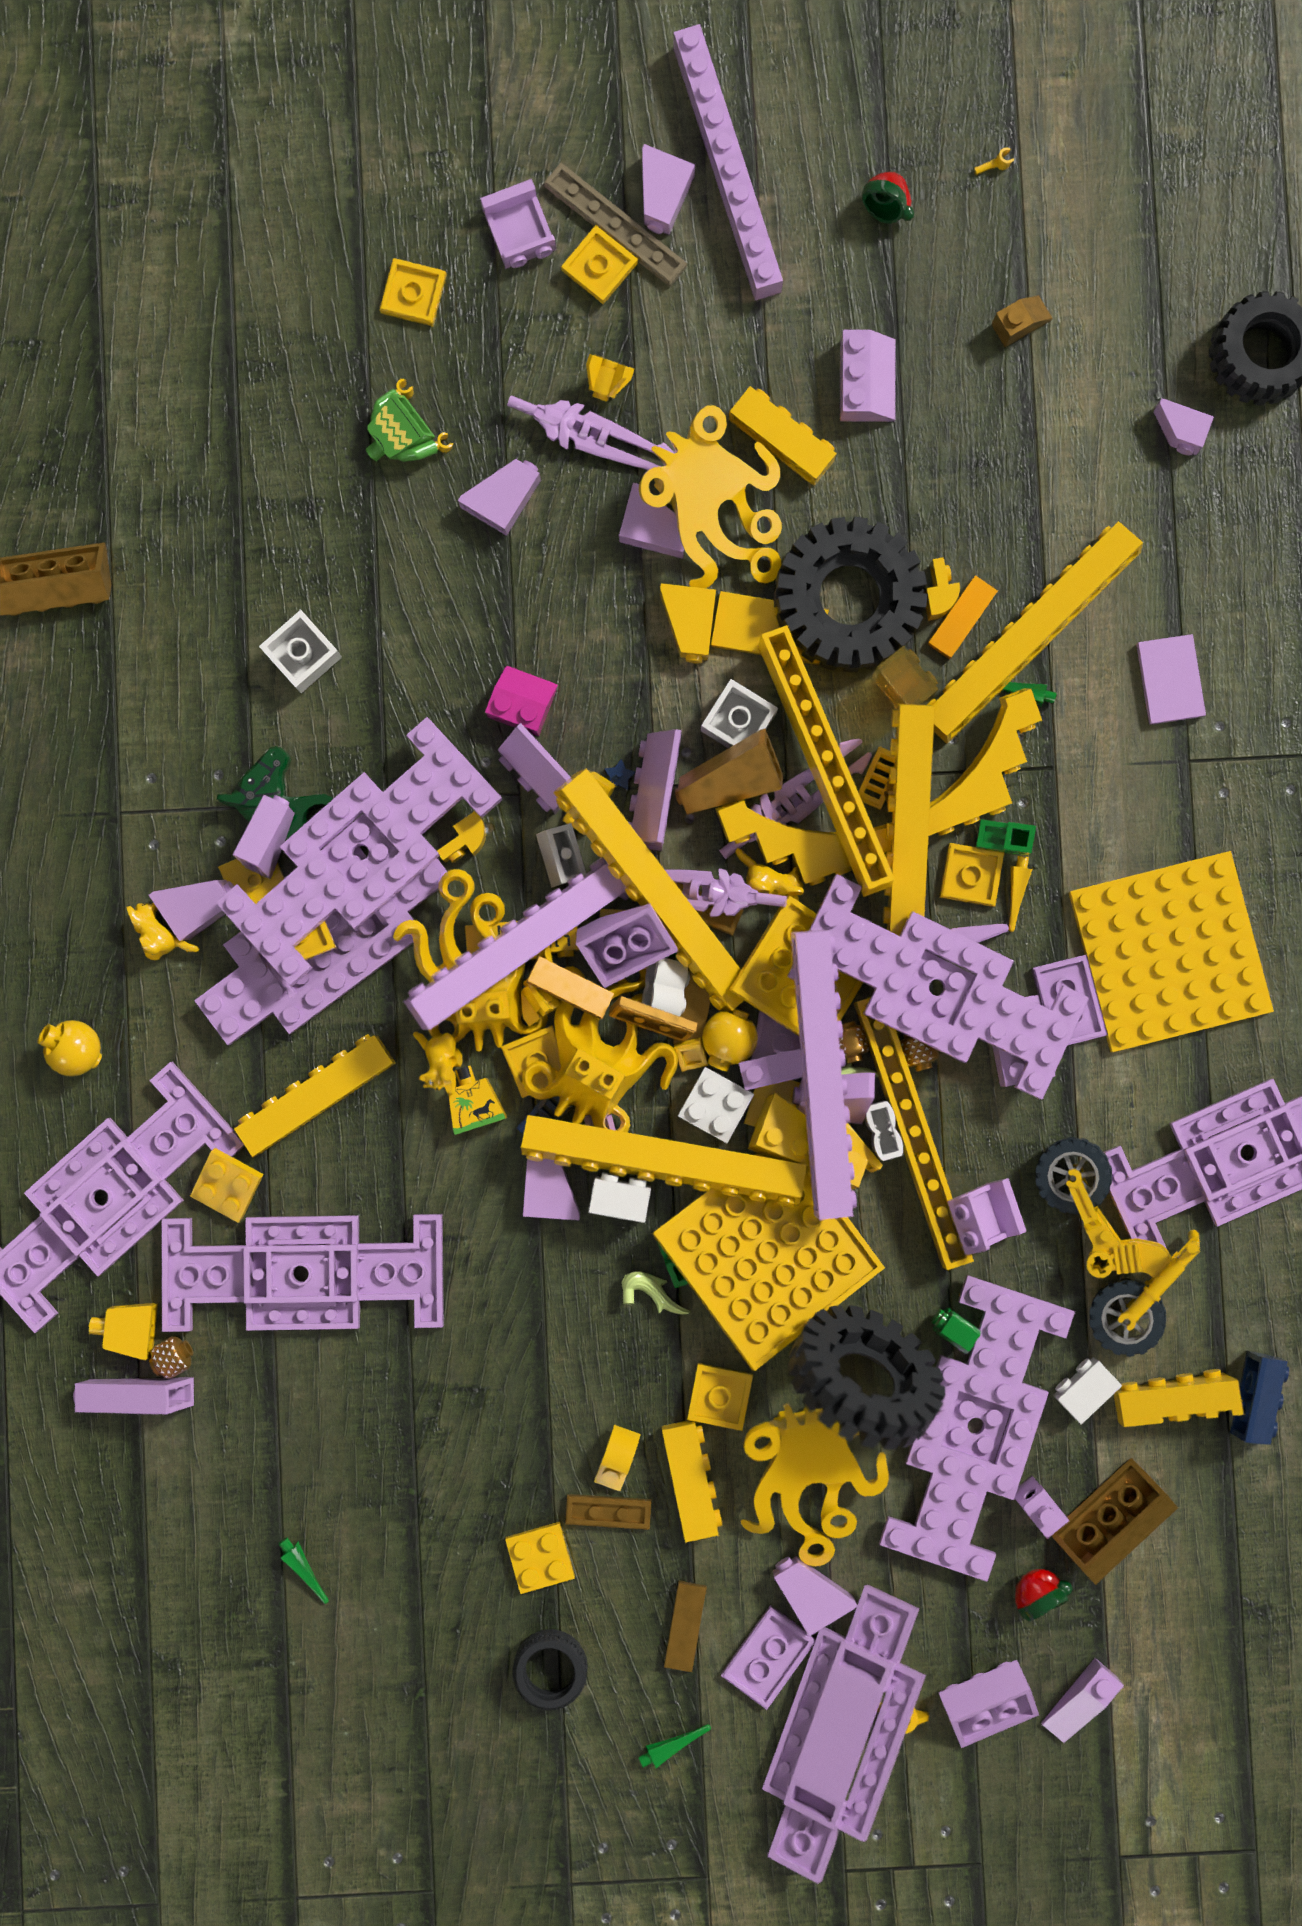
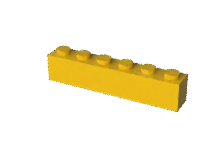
M369 1034L363 1036L355 1042L356 1048L348 1053L346 1050L339 1052L331 1058L332 1064L326 1068L322 1065L318 1066L308 1073L310 1077L302 1084L299 1080L285 1089L287 1094L279 1099L276 1096L270 1098L261 1105L263 1110L255 1115L253 1112H250L238 1120L240 1125L234 1128L251 1156H258L396 1064L380 1038L376 1035L370 1037Z

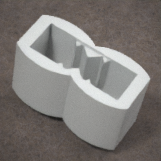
M663 958L647 966L642 1004L680 1017L686 1008L684 988L687 987L690 981L688 967L683 966L679 961Z
M887 1101L871 1104L864 1121L872 1132L871 1145L875 1155L882 1161L902 1156L903 1143L899 1133L894 1129L895 1114L892 1107Z

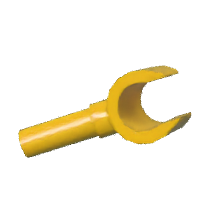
M1010 148L1001 149L995 159L975 167L976 175L996 167L1000 170L1008 169L1014 158L1005 160L1003 157L1010 152Z

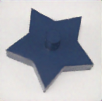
M622 759L615 767L604 769L610 777V782L615 784L616 787L620 786L628 791V780L636 772L626 769Z

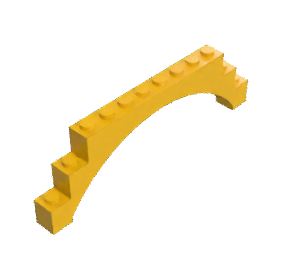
M1023 688L999 698L1001 707L984 746L958 780L939 797L930 802L928 836L937 832L938 835L954 831L953 826L960 823H964V825L973 824L980 820L979 816L988 812L990 815L1001 813L1006 810V805L1012 804L1002 772L1004 771L1005 774L1016 772L1021 769V764L1027 762L1016 730H1019V733L1030 731L1035 728L1034 723L1042 721L1032 689ZM744 800L715 808L726 839L729 842L735 841V844L745 842L751 839L750 834L754 833L764 861L767 863L772 862L773 865L787 861V855L791 854L795 866L798 868L800 879L805 884L809 883L810 886L824 882L827 875L832 873L842 875L852 870L837 832L805 830L784 825L747 808ZM887 824L873 827L883 852L891 851V840H887Z

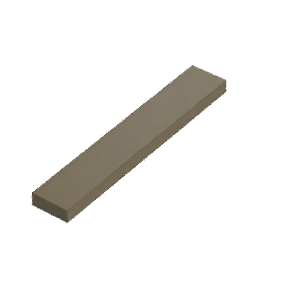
M560 163L544 182L546 189L591 225L598 226L634 255L641 265L669 287L674 284L687 268V262L563 163Z

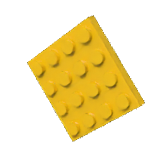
M789 895L787 896L786 907H779L729 990L799 1036L795 980L787 977L793 965L791 932L809 931L817 914ZM838 971V980L834 981L835 992H838L840 996V1009L836 1010L837 1021H841L863 982Z

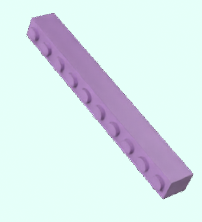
M698 24L674 32L673 48L755 301L781 293L783 279L701 26Z
M603 857L589 866L591 871L585 875L579 873L567 881L568 887L562 891L558 888L545 896L547 901L541 906L534 904L523 912L525 917L518 922L513 919L500 928L502 933L495 938L490 935L477 944L479 949L472 954L467 951L454 960L456 965L449 970L444 967L431 976L433 981L426 986L421 983L408 992L410 997L403 1002L422 1030H430L624 893L626 886L620 879H616L608 870L609 864Z
M825 929L791 932L814 1216L819 1220L853 1216V1208L857 1206L855 1191H851L850 1180H854V1167L852 1162L849 1163L848 1152L852 1151V1140L850 1134H846V1123L850 1122L848 1106H844L843 1095H847L846 1078H842L841 1067L845 1066V1055L843 1049L839 1048V1038L843 1037L841 1021H837L836 1011L840 1009V996L838 992H835L834 981L838 980L837 965L832 962V952L836 951L835 937L830 935V930Z

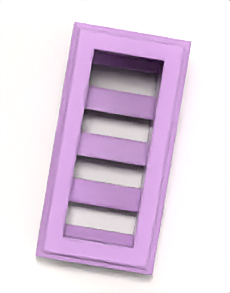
M992 924L952 928L950 930L979 943L1003 934L1009 928L1007 924Z

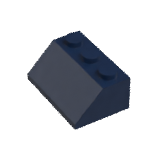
M1247 1350L1239 1386L1243 1415L1233 1416L1230 1429L1231 1434L1247 1443L1271 1445V1440L1275 1438L1278 1430V1423L1275 1421L1277 1411L1281 1410L1283 1405L1282 1386L1289 1377L1288 1361L1279 1357Z

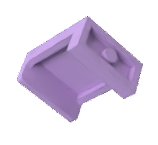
M532 179L480 198L483 212L505 268L521 267L527 263V260L535 257L545 258L556 250L555 238L550 232L537 199Z
M1009 1178L986 1183L947 1201L965 1255L984 1252L992 1244L1007 1237L1026 1232Z

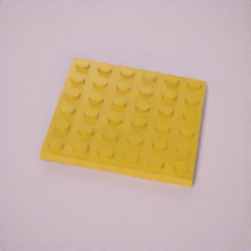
M1231 851L1068 892L1084 954H1087L1108 1034L1106 1038L1110 1052L1274 1012Z
M756 1153V1154H755V1156L766 1157V1156L761 1155V1154H759V1153ZM805 1173L801 1201L799 1204H794V1206L779 1205L777 1200L772 1199L755 1201L750 1199L749 1195L744 1194L727 1196L722 1194L721 1190L710 1189V1191H706L652 1233L752 1371H756L800 1335L808 1320L816 1312L822 1309L827 1312L830 1306L839 1305L885 1268L848 1217L819 1220L814 1216L811 1175Z

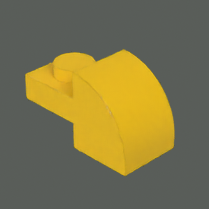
M944 557L933 559L929 565L933 587L927 588L924 592L927 594L926 612L928 621L939 619L946 615L959 596L960 582L948 584L952 579L949 565H945Z
M475 811L453 826L459 836L437 850L445 863L449 860L452 863L459 860L466 854L463 851L466 848H469L474 856L482 849L486 839V828L483 820Z
M614 1425L595 1476V1483L621 1491L641 1434Z

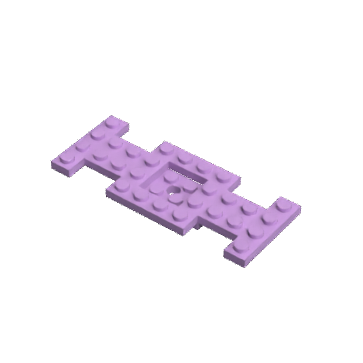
M428 717L406 735L424 756L384 792L376 786L365 772L362 773L288 838L280 848L298 867L258 903L255 904L238 884L216 902L291 987L312 969V966L294 947L336 910L355 930L358 929L440 856L422 834L452 807L464 799L483 818L502 801V797ZM359 846H365L369 849V855L364 860L354 858V851Z
M835 875L809 931L830 930V935H834L836 951L832 952V962L837 965L838 971L873 987V994L863 1014L963 1063H967L977 1039L999 1048L1026 1062L1015 1088L1042 1100L1089 997L1066 986H1061L1051 1009L1039 1005L1002 986L1014 962L1013 960L915 912L910 913L900 936L851 913V909L862 886L839 875ZM792 965L787 977L795 980L794 966ZM933 980H939L943 985V992L939 996L931 994L929 990V985Z
M173 1062L167 1064L150 1080L168 1102L129 1137L125 1135L111 1118H107L24 1193L41 1213L32 1224L4 1249L0 1247V1295L34 1333L42 1329L58 1314L40 1292L73 1262L81 1257L97 1276H101L184 1201L166 1179L200 1148L207 1144L211 1150L217 1148L233 1157L245 1146L238 1134ZM99 1189L106 1191L108 1194V1201L103 1206L97 1204L94 1199L95 1193Z
M1274 1079L1259 1083L1169 1123L1180 1149L1131 1170L1121 1146H1116L1103 1152L1107 1155L1112 1167V1183L1109 1193L1129 1238L1157 1242L1166 1248L1156 1223L1197 1204L1205 1202L1214 1225L1220 1226L1302 1189V1096L1284 1103ZM1248 1144L1254 1149V1156L1252 1159L1245 1161L1241 1157L1240 1151L1244 1145Z
M414 1214V1242L359 1243V1215L246 1217V1245L192 1246V1218L162 1219V1332L192 1331V1303L227 1302L246 1303V1330L359 1329L360 1300H414L415 1328L443 1327L442 1214ZM288 1244H330V1245H288ZM297 1266H304L308 1270L309 1275L306 1281L301 1282L295 1279L294 1269Z
M966 1275L958 1302L984 1311L978 1328L981 1330V1335L972 1347L967 1363L943 1355L939 1357L936 1368H940L944 1378L940 1384L945 1386V1398L942 1401L944 1404L924 1435L919 1440L916 1439L910 1446L905 1461L908 1465L931 1472L914 1525L887 1516L879 1544L988 1581L996 1553L970 1544L987 1491L1014 1500L1049 1393L1046 1390L1023 1383L1038 1332L1042 1330L1066 1338L1075 1311ZM973 1418H979L983 1423L982 1429L977 1433H972L968 1430V1422Z

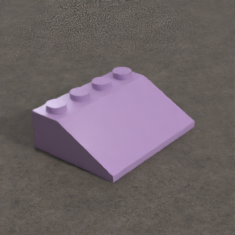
M675 729L649 733L647 741L641 740L639 757L644 758L642 768H636L634 784H639L638 794L631 797L629 811L634 812L633 822L628 823L648 849L662 851L680 748L681 730Z

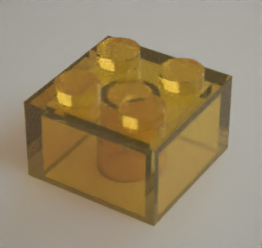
M904 646L877 666L872 678L896 708L897 704L925 705L939 690L936 686L938 682L931 672H924L919 665L920 660L911 649L907 651Z

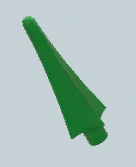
M1009 682L1003 688V691L1013 693L1023 688L1032 689L1036 704L1041 707L1043 701L1054 703L1057 694L1056 692L1046 690L1048 684Z
M288 1537L278 1543L283 1550V1555L280 1559L315 1592L324 1604H327L329 1602L328 1597L319 1585L299 1541L293 1545Z
M707 1724L683 1735L646 1745L648 1752L638 1757L642 1767L644 1768L654 1763L655 1768H658L686 1745L710 1731L711 1726Z

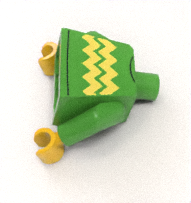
M405 379L398 380L396 390L391 389L375 401L370 418L371 422L367 427L375 441L366 448L368 455L375 461H378L385 454L390 459L403 462L420 460L436 454L438 450L447 453L453 447V443L447 446L441 444L440 441L447 439L449 436L445 432L438 436L437 441L434 442L432 440L435 437L408 401L413 396V387L405 391L401 390L406 386Z

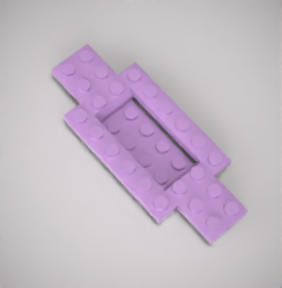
M357 847L354 851L355 859L364 860L367 858L360 847ZM436 858L356 930L336 910L325 920L336 948L306 960L312 966V969L292 987L242 932H239L223 944L239 968L194 1001L227 1045H231L272 1013L275 1014L286 1031L292 1034L413 944L411 934H406L401 940L395 941L393 938L394 931L402 922L414 920L409 912L438 891V883L442 875L447 872L446 869Z
M870 1585L864 1586L846 1637L826 1627L819 1630L762 1788L784 1800L783 1804L786 1805L767 1857L817 1884L822 1882L840 1830L862 1842L867 1840L926 1676L900 1663L919 1608ZM886 1692L870 1740L868 1742L865 1754L863 1756L860 1768L854 1781L851 1793L849 1795L848 1801H846L845 1798L847 1796L850 1784L856 1771L859 1759L861 1757L879 1703L881 1701L883 1693Z

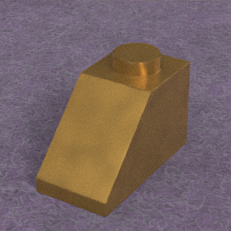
M1038 295L1019 299L996 313L991 325L1003 345L1007 347L1050 322L1053 318Z

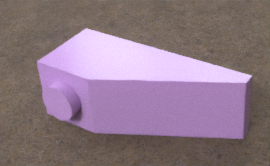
M800 1049L739 1063L745 1091L803 1077Z
M1094 1658L1041 1724L1065 1743L1104 1710L1124 1685L1114 1673Z

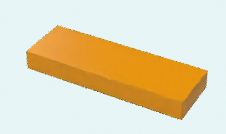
M975 575L928 645L948 659H951L998 590Z

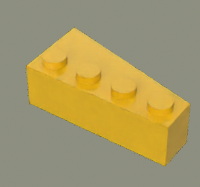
M773 1093L765 1099L748 1149L772 1159L807 1165L806 1173L811 1175L806 1115L778 1094ZM852 1150L848 1152L849 1163L852 1162L854 1167V1180H850L851 1190L859 1188L868 1163L866 1159Z
M1220 1369L1203 1371V1376L1193 1377V1374L1186 1373L1176 1375V1380L1165 1381V1378L1149 1379L1148 1384L1138 1385L1137 1382L1122 1383V1387L1114 1393L1118 1423L1123 1427L1159 1424L1164 1422L1163 1417H1168L1169 1421H1187L1192 1418L1191 1414H1196L1198 1417L1215 1418L1218 1417L1219 1411L1227 1410L1231 1411L1233 1416L1243 1415L1238 1380L1223 1372L1221 1373Z

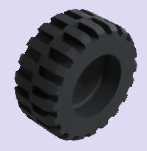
M1261 291L1256 297L1250 294L1244 297L1241 302H1236L1217 325L1210 340L1213 344L1209 347V357L1214 358L1210 363V368L1213 373H1218L1219 376L1215 380L1220 386L1225 384L1228 387L1226 393L1230 396L1237 394L1240 396L1239 401L1248 403L1250 399L1254 400V405H1264L1267 401L1270 404L1280 402L1282 398L1287 399L1302 386V307L1297 304L1299 299L1291 296L1289 299L1284 298V293L1275 291L1272 296H1269L1268 291ZM1262 328L1274 332L1280 337L1286 347V365L1279 369H1266L1253 363L1244 350L1243 334L1247 330Z

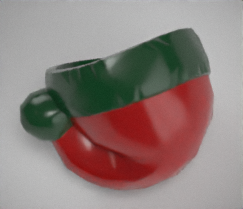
M895 172L880 173L872 177L864 185L862 191L863 204L867 211L877 220L891 224L901 218L904 221H910L915 214L914 209L911 207L912 200L909 189L901 175Z
M1035 1569L1025 1573L1019 1579L1015 1590V1603L1018 1607V1612L1025 1620L1033 1621L1052 1609L1064 1605L1069 1601L1068 1595L1073 1590L1071 1583L1060 1580L1054 1573L1045 1569Z

